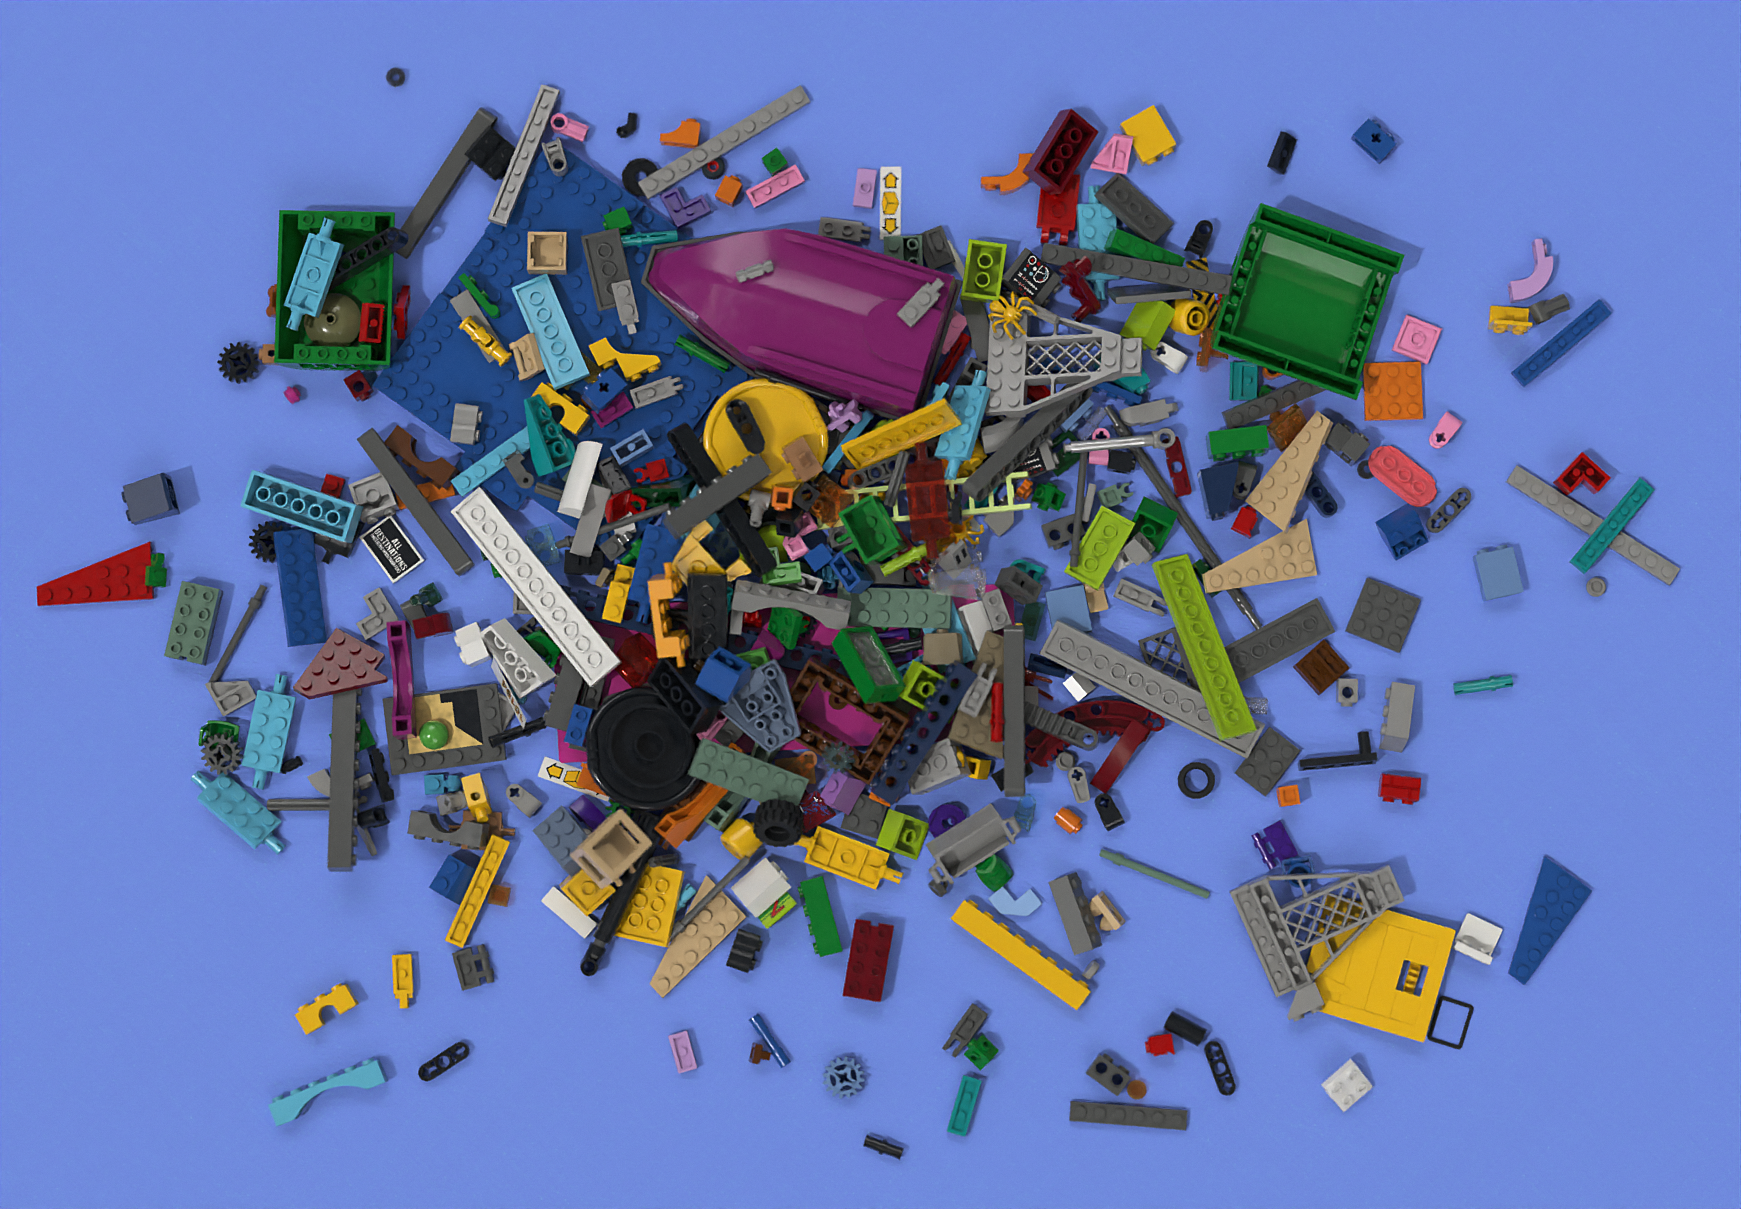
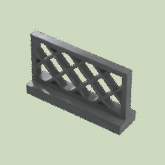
M1176 627L1138 640L1146 664L1151 666L1154 657L1162 660L1164 664L1160 671L1163 672L1166 663L1176 667L1173 675L1174 678L1178 670L1181 669L1188 676L1185 684L1189 681L1191 687L1200 691ZM1170 633L1173 634L1175 640L1172 647L1161 643L1164 636ZM1153 641L1158 643L1153 654L1146 651L1145 642ZM1160 645L1170 649L1166 660L1156 656ZM1172 651L1180 654L1181 660L1178 666L1168 661Z

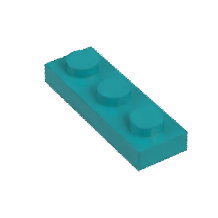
M963 1075L947 1132L963 1137L966 1136L982 1080Z

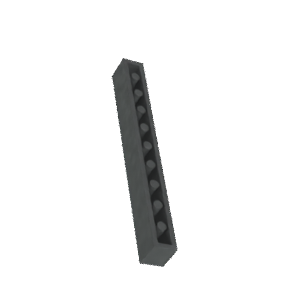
M362 688L333 694L327 868L330 872H353V866L357 865V855L354 854V847H357V835H354V828L358 827V816H355V809H358L359 799L355 797L356 790H359V778H356V771L360 770V760L357 759V752H360V740H357V733H361V722H358V714H361V703H358V696H362Z

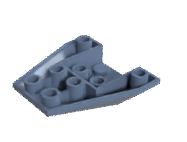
M776 659L768 661L752 670L750 680L728 703L719 699L723 704L720 711L768 753L801 735L786 675Z

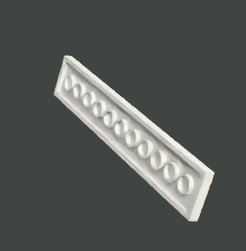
M478 487L450 511L590 687L596 685L621 663L619 658L481 487Z

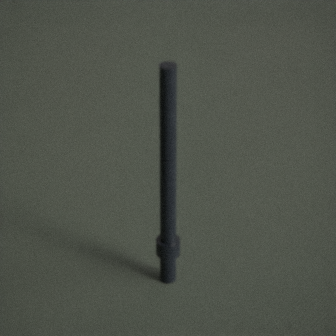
M756 368L754 375L768 379V382L792 386L831 402L835 401L846 405L851 401L780 376L775 371L769 372ZM858 403L857 409L862 412L864 405Z

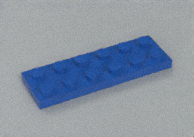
M307 529L274 532L273 537L288 647L326 643L313 532Z

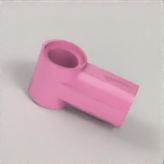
M561 113L555 114L551 118L553 132L566 135L580 142L584 141L589 126L569 119ZM557 120H562L565 124L563 127L558 128L554 123Z
M720 710L717 714L722 715L724 719L721 720L715 717L707 732L696 734L700 740L706 738L712 741L727 723L728 718Z

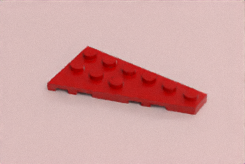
M147 542L37 586V606L154 599V588L145 586L146 567L151 566L152 543Z

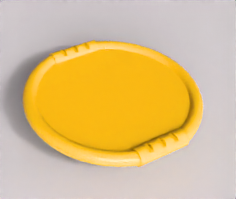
M765 378L748 380L728 390L716 402L709 413L704 428L703 447L722 477L728 474L726 471L734 465L737 467L742 465V460L747 456L752 455L754 457L757 455L747 451L727 418L725 409L728 402L733 399H741L746 402L766 442L764 443V450L759 455L772 473L756 486L739 496L743 500L749 501L752 489L771 493L772 485L790 486L793 488V492L796 490L802 480L795 478L791 471L794 469L792 464H787L781 454L784 453L782 447L800 436L804 438L821 467L824 465L828 452L829 430L813 397L798 388L780 383L774 384L768 382V379ZM735 407L733 409V412L735 414H739L741 412V409L739 407ZM744 423L741 428L742 432L749 433L752 430L751 424ZM819 473L805 482L808 483L809 480L813 482Z

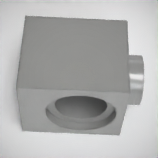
M1138 532L1122 548V551L1137 566L1142 562L1146 564L1153 557L1151 553L1155 550L1152 543L1141 532Z
M1338 678L1336 680V703H1341L1343 707H1352L1353 703L1358 702V679ZM1343 688L1351 690L1352 695L1350 698H1345L1342 695Z

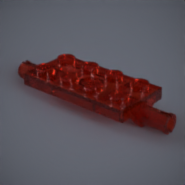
M921 442V444L915 443L917 460L913 464H907L905 470L912 542H925L926 559L939 558L937 541L939 539L951 538L943 460L930 461L927 453V442Z

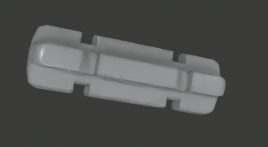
M767 260L763 264L759 263L750 266L745 271L743 269L737 271L736 277L739 282L746 281V278L751 279L760 276L765 271L767 273L773 271L774 266L771 260Z

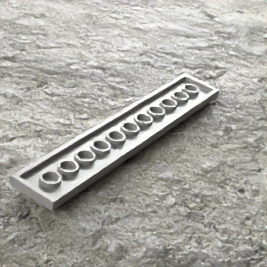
M1059 619L1055 622L1040 651L1041 655L1246 759L1265 726L1264 723L1252 717L1257 729L1255 732L1220 741L1201 691Z

